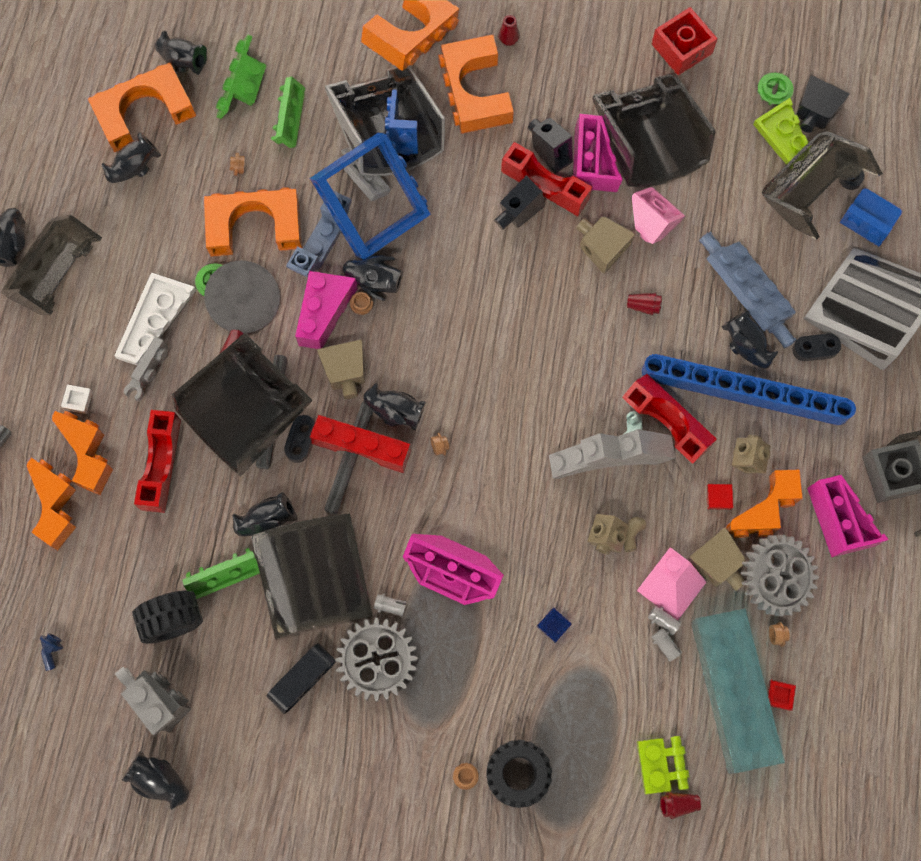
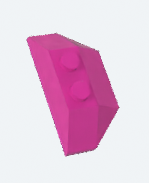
M412 534L403 555L404 560L408 563L420 585L464 605L485 599H493L504 576L487 556L440 535Z

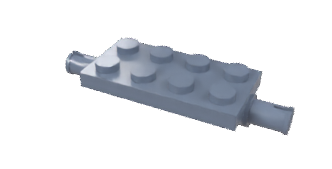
M712 232L705 234L699 242L710 253L707 257L708 262L746 310L750 312V315L763 331L767 330L770 334L773 333L784 349L791 346L797 339L794 338L784 325L785 321L796 313L791 307L790 302L783 297L776 285L767 277L761 266L755 262L748 253V250L740 242L722 247L712 235Z

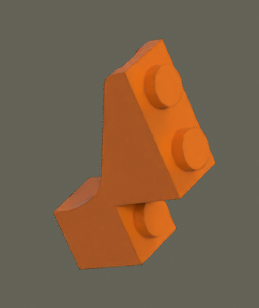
M55 411L52 415V421L77 455V469L72 481L81 488L101 495L113 469L107 464V459L95 454L104 437V434L98 429L100 426L90 420H86L85 423L77 420L78 416L68 411H65L64 414Z
M31 457L27 463V469L42 504L40 520L31 533L58 551L76 528V526L70 523L72 517L61 510L75 493L76 489L70 486L72 480L60 472L57 476L51 471L54 467L41 459L40 462H37Z
M775 470L769 476L770 489L767 498L734 518L726 526L729 534H734L735 538L749 537V534L758 533L759 537L774 535L773 533L781 528L778 504L782 508L794 507L802 499L800 470Z

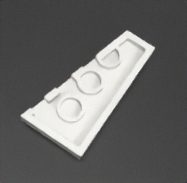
M151 273L115 353V357L119 360L138 365L155 336L160 338L195 293V287Z

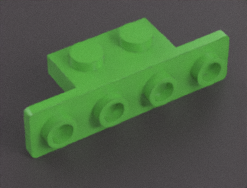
M249 34L244 40L240 39L236 45L235 52H237V56L230 63L229 71H231V74L223 84L222 89L225 92L223 97L219 98L216 109H218L216 117L219 119L228 112L232 97L250 106L255 102L266 64L247 55L252 36Z

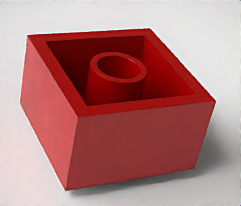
M689 7L655 29L652 46L679 76L713 54L718 38L694 10Z

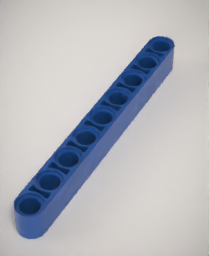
M659 354L649 355L642 367V375L648 374L658 384L834 425L845 424L856 412L854 402L848 398ZM648 365H656L659 371H651ZM672 370L680 371L682 377L674 376ZM695 376H703L706 382H698ZM719 381L727 382L729 388L721 387ZM742 386H748L752 393H746ZM766 392H772L776 399L769 398ZM790 397H795L799 401V405L793 404L790 401ZM814 402L819 403L823 410L816 409ZM837 408H842L846 412V416L841 415Z

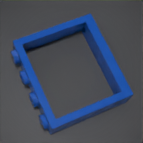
M383 133L375 134L309 178L355 256L362 260L367 259L431 215L427 208V200L424 196H420L416 189L418 188L416 180L411 175L409 176L405 169L407 168L405 160L400 155L398 156L394 149L396 147L395 142L391 141L389 135ZM378 146L414 210L364 243L327 179Z

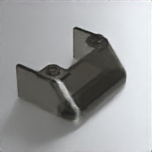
M825 131L812 138L763 188L762 195L766 202L794 229L817 240L820 236L811 222L813 214L807 208L837 178L852 180L863 170L879 177L883 173L869 147Z
M72 215L52 218L44 226L4 285L1 294L39 315H51L55 305L53 292L75 259L82 255L84 257L87 256L93 248L91 243L100 241L102 237Z

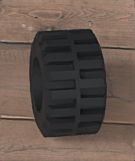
M176 591L160 595L141 603L132 611L141 643L152 644L167 641L187 634L203 623L195 594L192 591Z
M524 740L509 741L497 748L489 759L486 769L488 786L492 794L503 804L515 808L532 806L542 800V797L547 794L548 788L551 785L552 767L549 763L550 760L544 754V751L532 742ZM514 758L526 759L534 769L533 782L526 789L515 790L509 787L504 780V768Z

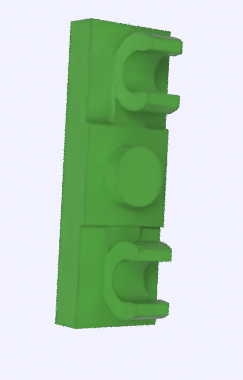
M291 76L285 79V85H282L279 89L283 92V96L278 97V100L281 102L278 115L279 120L278 124L273 126L276 136L271 137V140L276 144L283 143L288 148L296 147L305 87Z
M247 548L245 549L246 554L238 557L234 553L232 560L219 563L207 568L205 571L200 567V573L195 575L187 572L186 578L182 579L186 591L194 592L196 599L262 573V570L253 551Z

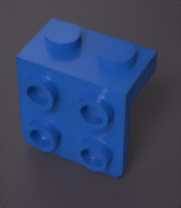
M392 90V97H387L388 117L386 116L385 118L386 135H389L391 141L395 142L396 147L394 149L396 153L404 155L418 154L417 121L398 120L397 90Z
M864 188L853 204H851L840 223L879 247L902 214V210L869 189Z

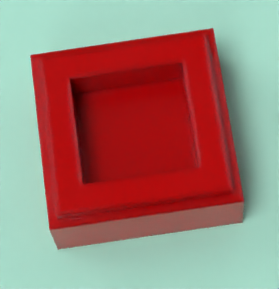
M708 484L706 486L707 510L733 509L732 484Z
M769 680L765 706L793 711L796 685Z

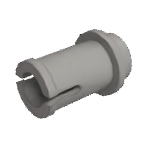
M385 593L383 595L377 594L374 609H377L378 613L384 611L403 617L407 601L387 597Z
M655 605L648 615V619L651 620L650 623L654 624L655 622L666 631H669L671 635H674L681 625V621L663 611L662 606L659 608Z
M662 628L651 636L654 640L652 643L657 644L668 658V661L671 662L682 651L679 650L668 635L670 632Z

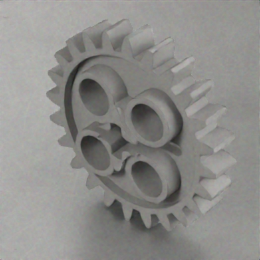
M769 535L767 539H759L760 545H752L754 553H746L750 561L742 562L747 567V571L741 572V575L747 576V580L743 581L742 585L749 586L745 595H753L750 603L758 604L757 609L766 611V614L791 616L793 612H801L800 606H808L805 598H814L810 590L817 589V586L812 582L819 579V576L813 574V571L818 566L811 565L810 563L815 557L807 556L809 548L802 547V541H794L793 536ZM772 555H773V557H774V562H773V564H772V562H771V556H772ZM793 563L795 564V570H794V571H793V569H792ZM766 579L768 582L767 588L764 585ZM787 587H788V589H789L788 595L786 594V588H787Z
M375 618L374 625H370L369 621L365 619V627L363 628L356 623L357 631L355 633L347 630L350 636L349 640L341 638L345 647L337 648V651L343 654L342 657L335 659L336 662L343 665L336 669L338 673H345L340 679L341 682L350 681L347 689L350 691L356 687L355 696L357 697L364 692L366 701H368L371 694L374 695L376 702L379 701L381 694L384 695L386 700H389V692L391 691L398 696L397 688L399 686L405 690L407 689L404 680H413L408 674L409 671H417V668L411 665V662L418 661V657L411 656V653L417 650L416 646H408L413 640L412 637L404 639L406 629L398 632V623L389 627L388 619H385L383 625H380L378 618ZM386 637L390 638L393 641L392 647L388 650L380 649V640ZM362 644L366 645L368 653L364 657H357L355 655L356 647ZM393 652L399 653L396 657L381 659L379 666L371 662L358 668L355 667L356 663L374 659V654L376 653L380 657ZM390 662L399 664V671L395 675L386 673V665ZM366 669H372L375 672L374 679L370 682H364L361 679V674Z

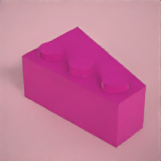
M579 114L575 126L573 176L592 186V190L617 192L622 182V177L618 173L616 158L612 154L609 144L610 139L603 117Z
M309 271L295 335L299 346L314 349L324 347L336 327V322L346 310L351 297L358 290L356 278Z
M842 475L818 480L807 488L831 557L872 548L889 540L874 525L872 516L870 514L867 515L858 503L860 501Z

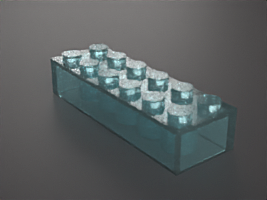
M746 609L694 619L691 625L728 774L785 763Z

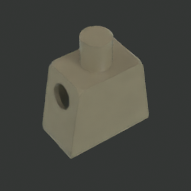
M601 217L595 225L586 218H583L576 227L584 235L581 240V249L604 274L632 245L635 236L630 230L606 217Z
M362 340L317 349L332 390L342 389L344 399L357 397L356 385L365 383Z
M726 528L722 529L687 559L699 574L715 587H718L725 580L735 591L743 586L742 582L745 579L737 570L743 566L742 562H746Z

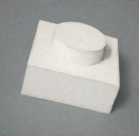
M67 385L61 408L67 411L87 414L93 391L88 388Z

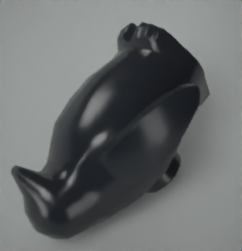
M162 31L161 36L156 40L155 50L167 63H171L174 71L186 72L187 67H189L194 74L199 75L207 61V47L202 44L195 45L193 42L182 38L170 39L166 31Z
M140 132L136 140L125 145L116 154L112 165L105 163L101 165L106 180L110 183H118L131 179L136 175L139 177L144 176L149 171L148 161L152 157L159 158L162 155L152 142Z
M8 208L0 215V266L2 267L16 266L17 261L15 258L17 253L25 245L26 238L21 225L25 224V220L17 208Z
M386 255L372 256L360 261L348 260L343 266V274L346 277L356 278V283L368 295L382 301L386 299L377 292L397 293L401 285L403 271L385 263V261L395 260L394 257Z
M748 310L721 326L723 330L729 331L732 342L730 343V348L734 354H740L744 359L761 369L771 366L778 352H770L768 350L767 339L760 327L750 319V312Z
M377 383L363 395L365 404L379 418L383 419L385 424L392 427L398 424L408 425L416 431L426 404L425 401L418 402L414 397L405 392L395 390L381 391Z
M284 492L257 503L244 516H239L235 513L232 515L234 522L233 530L238 536L242 537L275 536L281 531V526L284 523L298 520L293 505Z
M140 751L122 778L123 782H130L131 788L140 796L153 800L168 801L171 810L185 803L189 796L187 787L168 761L159 760L155 757H145Z

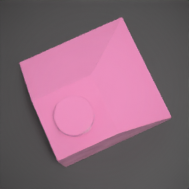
M653 187L635 192L632 195L635 229L640 233V237L648 243L654 244L661 241L685 217L683 213Z
M670 547L638 588L637 592L660 608L662 606L663 611L679 620L706 584V581L688 560Z

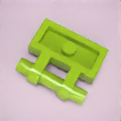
M681 736L670 737L672 748L664 747L663 738L637 741L644 794L672 791L670 780H677L679 790L689 789L687 778H690L689 770H686L683 754H686L685 746H682ZM666 756L674 757L675 772H668Z

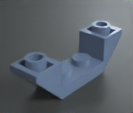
M333 191L348 215L352 199ZM324 202L320 207L322 217L304 248L302 249L297 246L286 265L287 268L305 277H308L309 271L315 272L321 268L341 234V230Z

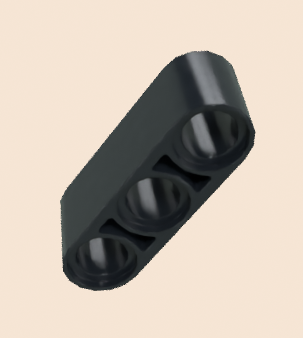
M320 643L315 644L273 686L266 697L283 714H286L336 663L335 658Z

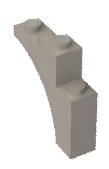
M640 429L620 436L600 433L581 440V444L549 455L552 477L555 479L607 467L638 464L658 465L676 459L671 435Z

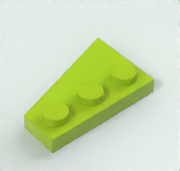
M789 98L757 118L753 125L795 175L812 164L815 158L806 136L802 134L799 118L794 114L793 104Z

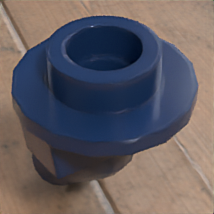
M48 633L47 636H40L42 645L41 656L46 671L56 668L52 652L63 649V645L60 644L62 640Z

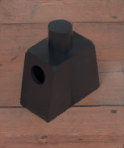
M811 75L804 88L796 112L798 118L803 120L800 128L807 133H811L815 127L825 129L841 110L850 93Z
M547 118L542 122L534 119L529 123L528 129L532 133L534 150L555 174L573 162L572 136L552 118Z
M528 176L524 177L501 200L502 213L494 221L502 230L510 223H513L517 228L521 227L545 207L543 192Z

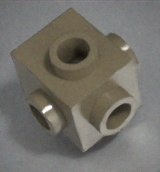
M757 435L737 438L733 451L732 466L745 474L766 473L768 459L771 455V446Z
M596 514L587 541L596 546L595 550L608 555L610 552L621 553L630 525L616 516Z

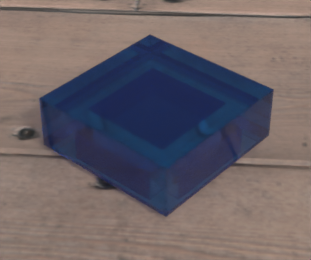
M553 607L536 627L556 643L572 623Z

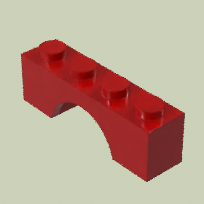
M516 142L511 145L502 158V173L517 182L528 176L543 192V197L576 216L580 215L590 200L592 186L575 176L566 178L553 174L538 162L533 152Z
M648 374L636 380L622 397L639 414L650 415L663 423L674 437L675 448L692 464L703 456L717 440L714 435Z
M150 411L147 428L148 459L144 474L138 480L134 505L141 511L165 513L181 419L175 412Z
M321 415L317 416L310 435L313 445L335 452L347 451L376 462L382 467L404 473L411 454L409 443Z

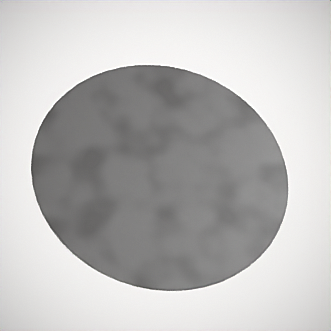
M233 261L222 265L211 275L205 287L204 299L209 315L220 327L228 331L239 330L243 333H251L262 329L274 318L280 303V293L274 277L264 267L250 261Z

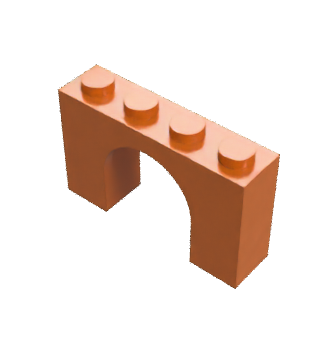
M403 0L402 8L422 21L426 27L418 31H404L396 28L377 14L363 25L361 42L403 71L409 65L412 66L423 53L426 54L434 43L440 42L449 30L452 31L456 28L459 22L458 7L448 0Z
M493 35L441 45V54L438 55L440 68L445 69L443 81L445 87L450 89V93H448L450 107L454 106L453 120L455 126L459 125L461 134L513 123L514 111L509 92L487 97H477L467 93L460 84L466 74L474 70L498 65V52Z
M170 62L165 65H159L147 73L139 74L131 80L119 83L113 88L104 92H98L88 98L114 153L134 141L124 118L129 105L137 99L143 97L159 99L166 105L176 125L196 116L192 104Z
M281 188L274 191L262 189L250 193L238 191L234 194L223 195L215 193L211 196H204L206 248L210 257L233 255V226L240 216L251 211L265 212L275 220V236L279 251L293 250L297 246L302 248L299 198L296 189Z

